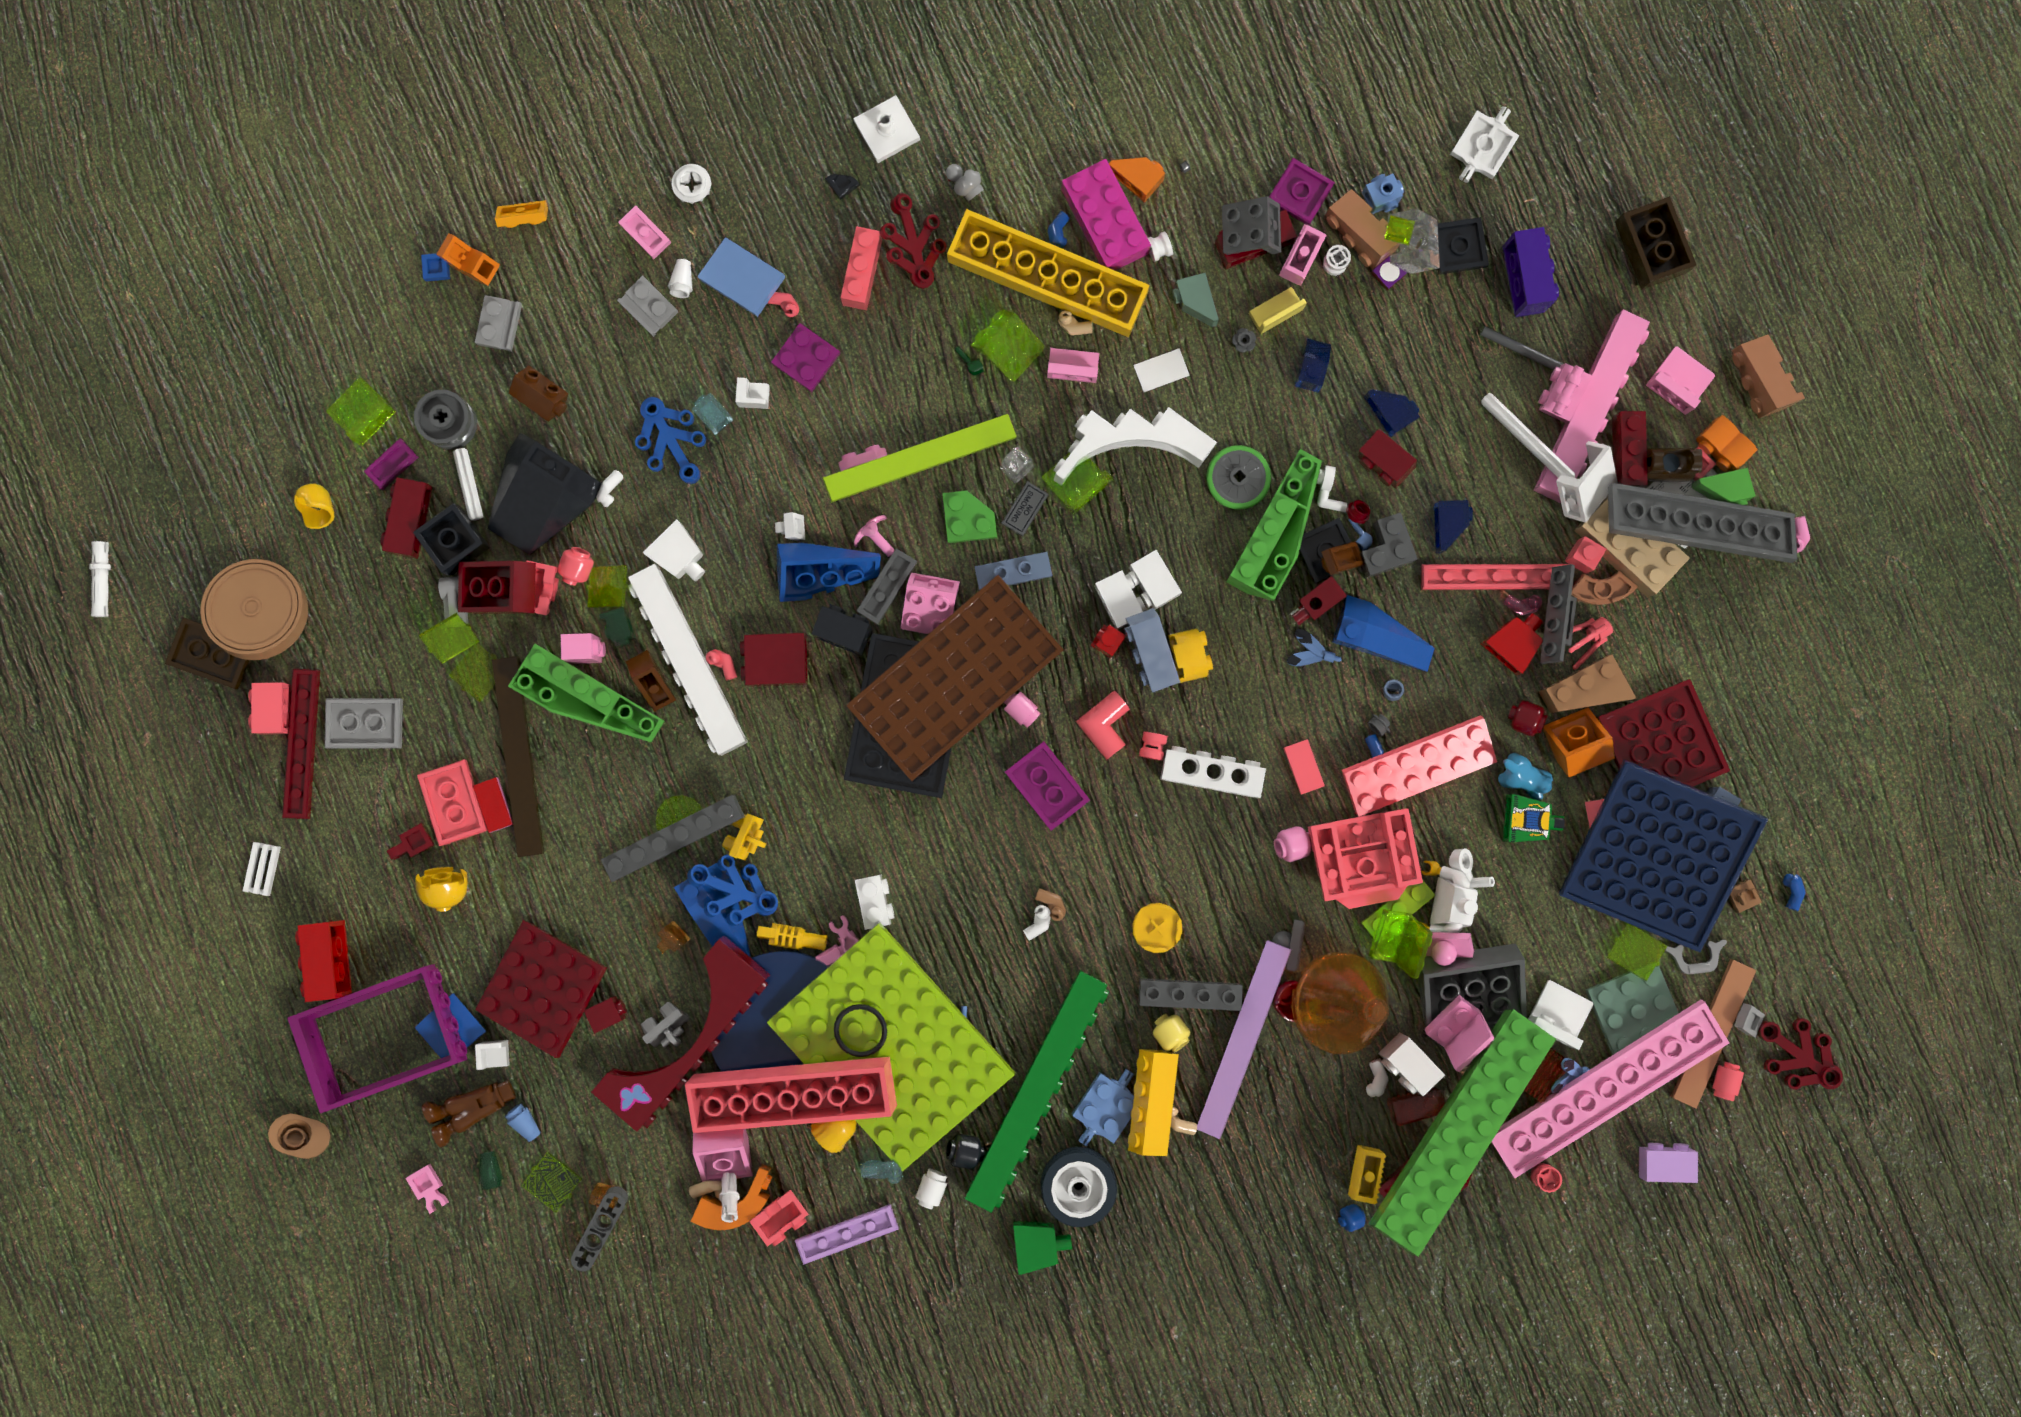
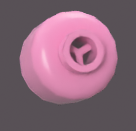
M1299 826L1280 831L1274 840V848L1278 857L1283 858L1287 862H1293L1309 856L1311 852L1309 832H1306Z

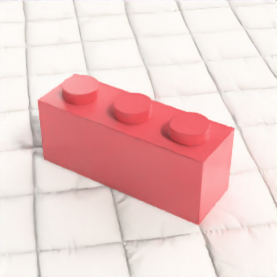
M856 226L841 293L843 306L867 311L882 244L880 231Z

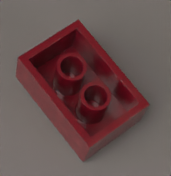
M523 561L459 562L458 612L474 614L535 613L536 563Z

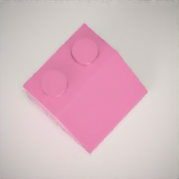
M746 1129L693 1133V1156L702 1182L722 1180L725 1172L735 1173L736 1179L753 1176Z

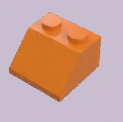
M1588 707L1546 724L1543 727L1555 759L1568 777L1615 759L1613 738Z

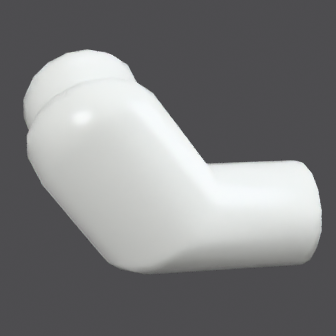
M614 470L602 482L598 491L597 501L598 503L601 502L604 507H608L614 501V497L609 493L623 480V475L619 471Z
M1039 905L1035 908L1034 924L1023 930L1029 941L1049 928L1051 912L1044 905Z
M1381 1059L1369 1062L1374 1075L1373 1082L1366 1087V1092L1370 1097H1380L1383 1095L1388 1083V1076L1380 1062Z

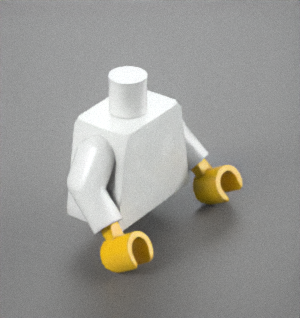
M1424 861V863L1430 865L1431 870L1421 871V873L1427 876L1440 875L1437 880L1436 896L1434 897L1430 918L1431 926L1428 927L1425 923L1413 921L1412 924L1420 926V929L1417 933L1411 932V934L1419 937L1420 932L1459 933L1463 927L1471 926L1474 914L1478 910L1476 903L1478 892L1470 887L1466 874L1446 866L1441 868L1440 864L1436 861Z

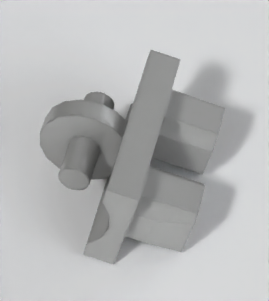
M667 1002L659 1010L665 1018L658 1024L655 1018L650 1017L641 1024L645 1034L642 1039L646 1044L650 1043L653 1047H657L660 1043L663 1047L668 1046L670 1043L678 1047L681 1044L678 1036L684 1032L681 1026L690 1019L686 1012Z

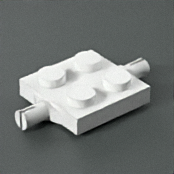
M1501 107L1496 118L1488 117L1477 110L1450 155L1466 165L1459 176V179L1463 180L1468 173L1463 182L1468 183L1474 171L1493 179L1518 139L1519 135L1508 129L1504 124L1511 113L1510 109H1507L1504 116H1502L1507 107Z

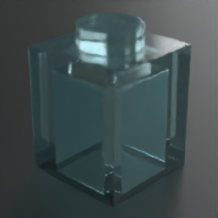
M711 393L707 396L702 395L694 403L695 407L692 408L693 412L714 435H717L733 420L731 415Z

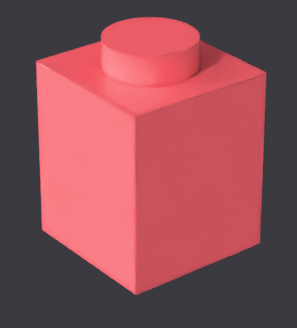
M1584 536L1576 541L1565 562L1575 565L1576 569L1587 574L1595 570L1607 549Z

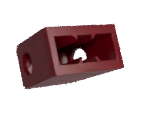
M1331 576L1300 599L1299 602L1302 605L1290 614L1298 625L1310 617L1316 620L1347 595ZM1318 598L1321 601V605L1317 609H1312L1310 602Z

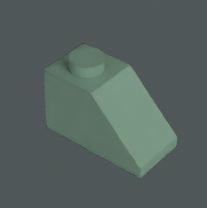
M1202 273L1177 280L1175 289H1172L1175 304L1179 303L1183 312L1211 327L1216 326L1219 318L1206 274Z

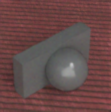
M1294 920L1292 934L1288 931H1279L1272 938L1271 942L1291 949L1286 970H1299L1306 924L1303 920Z

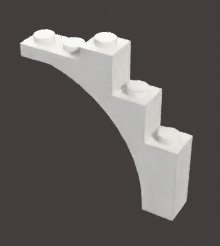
M1169 407L1164 414L1160 411L1152 421V424L1132 409H1129L1126 415L1121 413L1113 425L1091 410L1087 417L1083 414L1075 424L1077 428L1075 437L1079 440L1076 439L1069 448L1068 452L1071 454L1066 461L1061 459L1053 470L1056 472L1054 481L1062 486L1075 467L1085 460L1108 450L1132 446L1165 450L1186 459L1199 468L1217 442Z

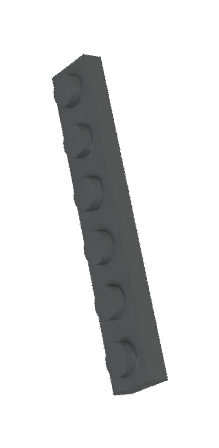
M734 794L601 859L611 882H614L745 818Z

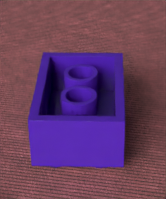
M1544 227L1515 231L1502 246L1515 317L1544 313L1557 301L1559 296L1558 285L1553 280L1554 261L1550 259L1548 249H1550V238L1548 234L1545 235Z

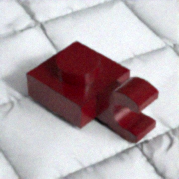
M420 823L400 834L399 837L402 842L388 849L387 853L391 860H396L407 852L413 858L435 846L424 824Z

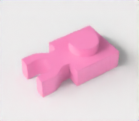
M431 1164L406 1178L417 1199L425 1198L429 1214L437 1210L433 1204L435 1199L440 1201L441 1206L449 1203L446 1196L438 1191V1188L443 1185Z

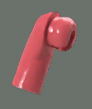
M717 649L707 652L706 662L722 668L726 681L737 678L733 659L729 654Z

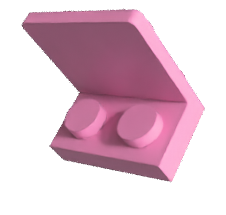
M1675 347L1646 386L1686 415L1701 402L1698 398L1714 379L1715 374L1682 349Z
M911 572L906 588L901 629L924 634L931 633L953 614L960 581Z
M1460 995L1424 1029L1429 1037L1445 1048L1454 1069L1458 1072L1468 1066L1494 1039L1481 1011Z

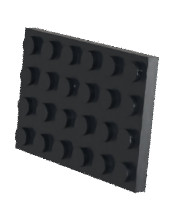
M872 633L861 692L919 642ZM855 718L844 780L942 798L952 748L915 780L911 781L863 724Z

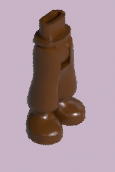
M509 1080L500 1084L495 1082L467 1093L449 1097L442 1105L427 1101L422 1104V1112L429 1124H435L445 1117L452 1116L451 1120L433 1126L431 1129L435 1143L442 1148L448 1145L452 1133L465 1132L482 1119L507 1106V1102L515 1099L516 1094Z

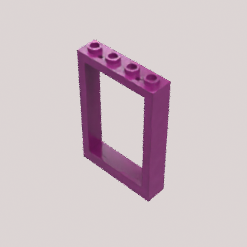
M435 964L424 966L287 1018L320 1114L467 1060V1047L460 1039L458 1021L452 1016L449 1007L450 998L443 990L441 984L442 975L435 967ZM424 979L450 1055L342 1095L316 1019Z

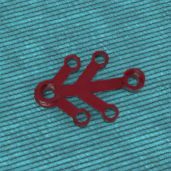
M899 193L891 199L890 207L895 214L901 216L906 238L897 233L896 227L892 223L883 225L880 228V235L883 239L892 241L911 255L913 263L903 257V252L900 248L894 247L887 252L886 258L891 264H896L907 271L914 286L924 289L933 283L934 273L932 267L938 256L946 251L947 245L940 238L932 241L930 244L931 251L925 261H923L921 252L932 231L939 227L940 220L934 214L927 216L923 221L924 226L917 237L910 213L912 200L907 194ZM901 199L906 203V207L901 204ZM929 219L933 220L934 227L929 224ZM885 228L890 229L891 235L886 233ZM936 243L940 245V251L936 249ZM892 252L897 254V259L892 257ZM921 271L925 274L926 279L921 277Z
M1797 1018L1793 1022V1029L1799 1034L1801 1049L1781 1035V1029L1776 1023L1770 1021L1761 1023L1757 1033L1759 1038L1763 1041L1774 1042L1795 1057L1780 1061L1772 1058L1767 1059L1764 1063L1766 1072L1776 1075L1781 1071L1805 1067L1815 1072V1074L1805 1076L1788 1074L1784 1082L1788 1088L1793 1090L1814 1084H1820L1823 1088L1832 1090L1841 1085L1843 1074L1839 1067L1833 1065L1830 1048L1832 1039L1829 1035L1818 1033L1813 1038L1814 1045L1820 1048L1821 1064L1814 1059L1810 1037L1811 1023L1807 1019ZM1803 1021L1805 1028L1800 1030L1799 1023ZM1765 1027L1770 1028V1033L1767 1036L1764 1034ZM1824 1036L1826 1042L1824 1045H1820L1819 1040ZM1772 1062L1776 1063V1069L1774 1071L1770 1070V1064ZM1828 1072H1831L1832 1078L1827 1081L1825 1076ZM1793 1077L1797 1079V1083L1794 1086L1790 1083Z

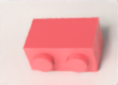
M252 683V689L249 690L248 694L251 704L248 724L251 733L288 734L291 684Z

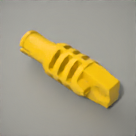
M772 923L771 928L758 926L756 935L758 938L769 940L768 945L795 950L806 947L825 951L827 944V935L808 933L800 927Z

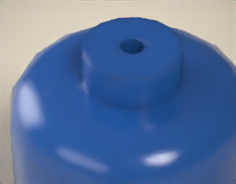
M1357 1204L1341 1208V1217L1338 1218L1341 1227H1344L1349 1232H1353L1365 1225L1366 1217L1364 1211Z

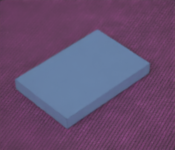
M725 237L698 275V279L758 317L785 279V275Z

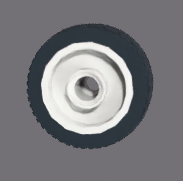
M1071 1147L1058 1152L1045 1166L1041 1177V1195L1044 1205L1055 1219L1068 1226L1087 1227L1101 1221L1112 1209L1117 1196V1181L1110 1163L1100 1153L1086 1147ZM1082 1182L1083 1187L1081 1189L1074 1188L1075 1183Z

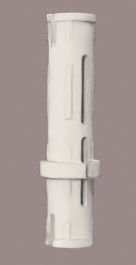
M94 541L91 542L92 564H89V569L92 570L91 616L109 617L108 574L109 570H111L108 559L109 542Z

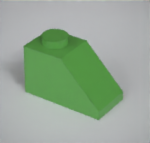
M1748 468L1700 478L1692 483V488L1711 500L1748 505L1747 501L1755 497Z

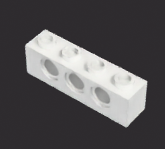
M1172 746L1171 750H1165L1160 780L1252 798H1261L1266 768H1261L1260 762L1246 760L1245 764L1235 763L1236 758L1221 755V759L1211 758V753L1196 751V755L1186 753V748ZM1185 760H1191L1195 764V770L1192 774H1186L1182 770V763ZM1213 764L1219 768L1220 773L1216 779H1212L1207 775L1209 765ZM1235 769L1241 770L1244 774V779L1240 784L1235 783L1231 778V774Z

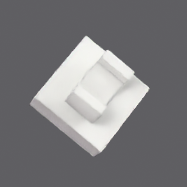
M793 512L784 513V522L775 523L776 533L785 534V538L794 541L805 540L804 515Z

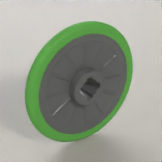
M1242 445L1230 446L1218 452L1211 460L1206 475L1207 485L1212 496L1220 504L1232 509L1250 508L1258 504L1266 496L1270 488V467L1266 459L1255 449ZM1238 472L1244 477L1241 482H1237L1233 477Z

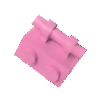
M1565 363L1560 368L1555 367L1549 379L1552 381L1549 390L1545 389L1539 398L1538 403L1541 404L1539 411L1562 422H1570L1593 376L1583 372L1584 369L1576 365L1573 367Z

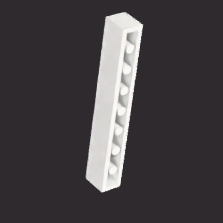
M653 564L628 577L631 582L628 588L634 598H639L642 604L639 607L642 616L646 621L650 620L654 627L650 631L657 643L661 641L665 649L661 651L668 665L672 663L676 671L673 673V677L678 686L683 685L687 692L684 698L690 709L695 708L698 714L695 720L701 731L706 730L709 739L706 741L713 753L717 752L718 755L722 756L748 743L659 566Z

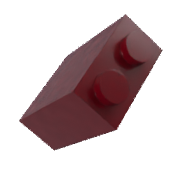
M805 633L744 635V641H740V654L745 656V666H741V680L745 681L746 686L808 685L807 635Z

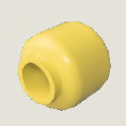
M1164 1014L1154 1022L1157 1026L1153 1030V1036L1163 1050H1172L1175 1053L1189 1043L1190 1030L1180 1016Z

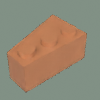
M1351 189L1328 208L1325 214L1326 220L1332 229H1337L1342 234L1344 243L1349 248L1355 249L1359 254L1358 258L1361 263L1374 270L1397 250L1404 237L1400 233L1395 236L1386 228L1388 222L1384 218L1380 221L1377 220L1371 213L1372 207Z
M1769 335L1743 343L1732 350L1733 362L1741 372L1742 385L1748 391L1751 398V408L1754 413H1757L1759 419L1787 409L1805 399L1803 393H1796L1791 381L1794 380L1792 374H1785L1780 362L1783 359Z

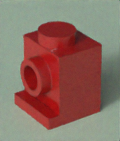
M1103 625L1090 646L1111 659L1126 635L1111 625L1108 627Z

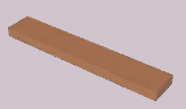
M1732 959L1728 963L1709 1007L1726 1038L1730 1033L1756 973L1755 969ZM1723 1048L1680 1074L1671 1097L1697 1109Z

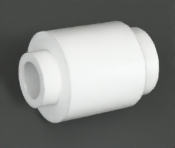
M928 1169L927 1174H924L915 1196L919 1200V1205L928 1209H933V1206H939L947 1186L946 1174L934 1169Z

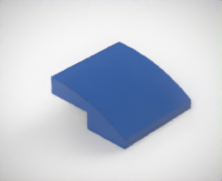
M453 993L449 996V1007L452 1016L458 1021L460 1039L468 1049L471 1044L487 1031ZM433 1010L415 1029L439 1057L443 1058L450 1054L435 1010Z

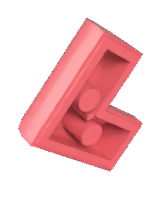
M1114 690L1075 722L1107 760L1126 745L1111 727V724L1130 709Z

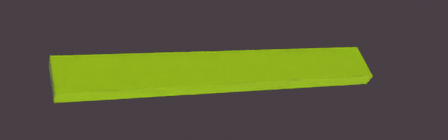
M1006 414L823 477L822 480L832 503L1013 440L1017 436L1009 415Z

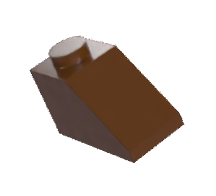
M648 650L626 661L631 679L654 712L676 701L662 671Z

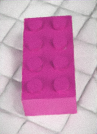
M1106 159L1062 180L1061 191L1100 265L1116 271L1149 254L1151 244Z

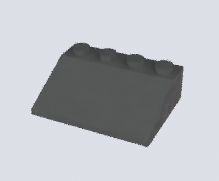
M1516 943L1474 950L1473 958L1456 957L1452 964L1446 966L1437 964L1432 956L1416 959L1425 1028L1458 995L1481 1011L1490 1029L1495 1026L1504 1010L1514 1009L1527 1018L1525 959Z

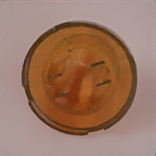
M1333 952L1322 955L1303 969L1296 989H1293L1292 1014L1302 1036L1310 1044L1333 1054H1350L1370 1045L1381 1033L1389 1015V993L1385 980L1379 970L1365 958L1345 952Z

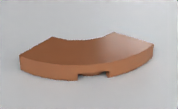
M1620 571L1605 579H1594L1586 574H1582L1572 586L1571 596L1577 598V601L1582 603L1605 605L1624 599L1634 592L1638 586Z

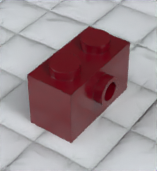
M1380 429L1359 450L1358 458L1360 459V464L1368 471L1371 469L1375 471L1383 484L1386 486L1392 485L1395 489L1416 468L1417 459Z

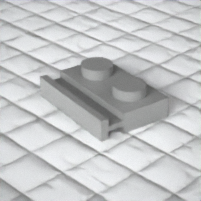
M643 275L625 292L626 294L621 299L617 300L653 337L659 329H662L678 313V310Z
M485 295L475 344L512 352L522 304L518 301L514 302Z

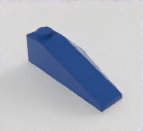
M807 543L777 544L780 602L807 600L813 598V594L825 590L829 593L835 591V587L844 584L854 585L876 578L880 573L881 556L879 553Z
M1349 595L1345 597L1332 643L1428 672L1435 649L1433 646L1371 602Z
M718 862L708 867L711 876L731 883L726 871H722L718 867ZM698 874L693 875L697 881L700 880ZM688 879L674 887L686 909L712 947L725 935L751 958L743 922L737 926H731L726 919L729 912L736 909L741 910L738 902L721 910L715 917H708L704 913L705 904L713 900L718 901L729 896V894L704 884L698 887L693 886ZM713 905L709 906L710 911L715 913V907ZM733 914V920L738 922V916Z

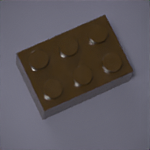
M1670 196L1625 212L1615 221L1641 290L1687 274L1697 265Z

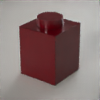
M613 996L586 1009L584 1013L595 1034L626 1019L625 1013H627V1009L621 999L618 1000L616 996Z

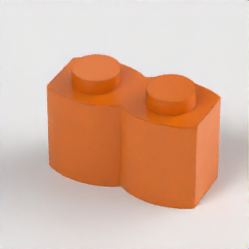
M1723 415L1715 418L1696 438V441L1699 443L1698 447L1707 455H1712L1716 460L1717 467L1724 472L1738 470L1758 450L1751 440L1740 433L1738 428Z

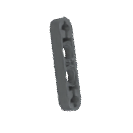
M618 1186L611 1187L604 1195L571 1257V1264L576 1270L587 1271L593 1266L628 1201V1194L623 1188ZM614 1196L619 1198L614 1208L609 1207ZM607 1215L611 1219V1223L603 1224L598 1216ZM588 1235H597L600 1238V1243H592L589 1241ZM586 1249L590 1252L586 1260L583 1261L580 1258Z

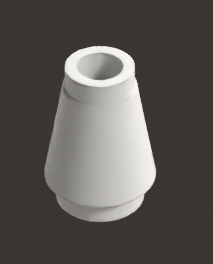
M686 259L676 260L668 284L670 294L674 297L687 298L693 291L691 262Z

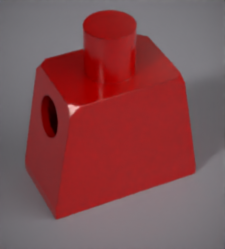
M1533 613L1524 622L1515 617L1484 640L1481 645L1516 676L1523 674L1543 642V639L1535 633L1543 624V621Z

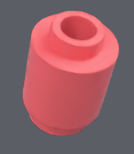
M1724 1062V1066L1718 1065L1712 1087L1715 1089L1714 1096L1734 1101L1735 1095L1738 1096L1744 1075V1072L1739 1071V1065Z

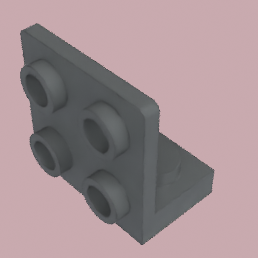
M1266 196L1222 206L1224 254L1230 255L1256 249H1263L1271 254L1281 253L1280 204Z

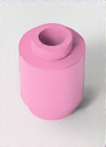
M1021 691L1018 694L1014 693L1004 702L1007 705L1004 710L1020 725L1023 724L1027 728L1041 714L1037 710L1038 707Z

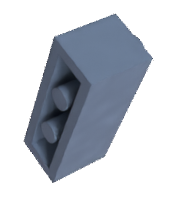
M1152 608L1125 618L1128 627L1124 628L1128 641H1133L1135 649L1131 651L1135 663H1140L1142 671L1139 672V676L1143 686L1148 685L1153 693L1180 683L1160 617L1155 609Z

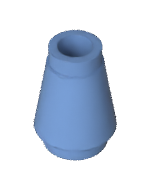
M521 1103L504 1116L508 1120L507 1124L527 1139L528 1142L535 1139L541 1133L528 1107H524Z

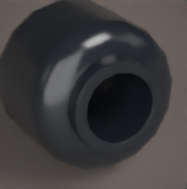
M956 1134L953 1139H949L946 1147V1159H949L953 1167L974 1169L978 1162H982L984 1159L985 1148L981 1146L978 1137Z

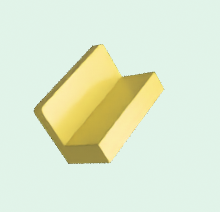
M1290 287L1250 310L1248 314L1260 334L1301 312L1307 302L1305 299L1300 301L1294 289Z

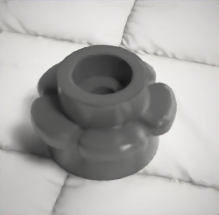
M1246 328L1239 329L1237 334H1234L1232 337V343L1239 352L1252 351L1256 345V335Z
M1372 714L1371 719L1367 722L1369 728L1379 737H1382L1385 733H1390L1388 728L1390 722L1382 714L1378 716Z

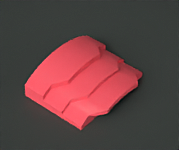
M1408 808L1308 826L1311 848L1314 851L1324 901L1337 900L1346 908L1352 909L1398 900L1407 886L1423 883Z

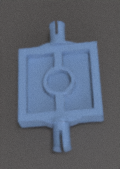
M1125 1069L1118 1081L1109 1079L1100 1072L1098 1073L1072 1112V1116L1081 1121L1086 1127V1130L1078 1140L1079 1142L1088 1146V1143L1096 1134L1115 1143L1131 1119L1134 1095L1130 1093L1126 1086L1135 1075L1134 1073Z

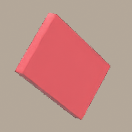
M464 759L417 775L439 846L488 831L473 789L475 784L467 760Z

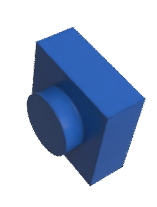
M437 253L421 255L423 279L426 282L450 279L449 263L437 256Z

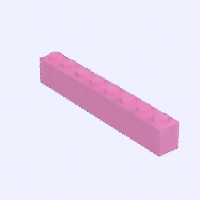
M1624 309L1615 316L1588 373L1593 377L1571 421L1564 424L1552 450L1575 473L1576 479L1578 476L1581 477L1587 467V463H1585L1588 455L1586 443L1588 441L1598 443L1595 438L1598 432L1601 433L1607 425L1608 419L1605 417L1609 410H1613L1618 401L1617 391L1626 384L1629 377L1626 372L1629 366L1632 367L1639 356V353L1636 351L1640 344H1644L1649 335L1647 328L1650 322ZM1545 466L1533 491L1561 503L1556 483L1558 477Z

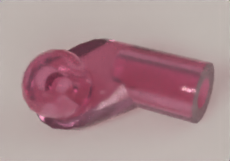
M1508 594L1503 604L1519 615L1524 616L1537 612L1543 601L1538 595H1532L1530 598L1519 600L1515 596Z

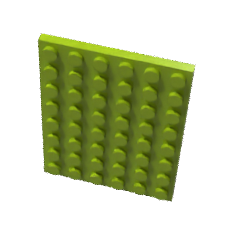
M880 922L767 1021V1024L804 1064L890 1057L897 1101L896 1109L891 1117L856 1119V1122L902 1172L1015 1075V1071ZM856 1004L869 1005L881 1013L887 1024V1038L884 1045L879 1051L867 1057H856L847 1054L840 1048L834 1037V1023L837 1016L845 1008ZM862 1009L853 1010L842 1018L839 1025V1035L842 1042L849 1049L864 1052L871 1050L879 1043L882 1036V1026L873 1013Z

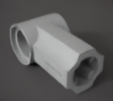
M459 576L439 579L438 588L444 604L446 626L469 624L468 613L458 612Z

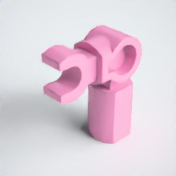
M844 915L840 916L843 921L841 928L835 927L833 922L829 923L831 931L838 933L840 937L838 940L841 946L838 947L835 944L815 956L816 959L828 966L860 940L856 937L853 930L849 931V922Z

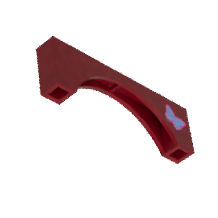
M725 935L714 944L703 958L710 979V1009L705 1026L691 1049L673 1063L654 1070L625 1071L613 1068L591 1091L593 1095L636 1132L643 1126L647 1129L657 1118L654 1115L657 1109L660 1107L663 1110L673 1099L670 1096L673 1090L676 1088L679 1091L689 1080L686 1077L689 1071L692 1069L695 1072L705 1061L702 1058L707 1050L711 1053L721 1042L718 1039L723 1031L727 1034L737 1023L734 1020L739 1012L743 1015L753 1004L750 1001L755 993L759 996L769 985L766 980L770 974Z

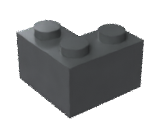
M1401 512L1379 519L1372 524L1379 546L1361 552L1364 561L1361 569L1365 579L1411 564L1417 560Z

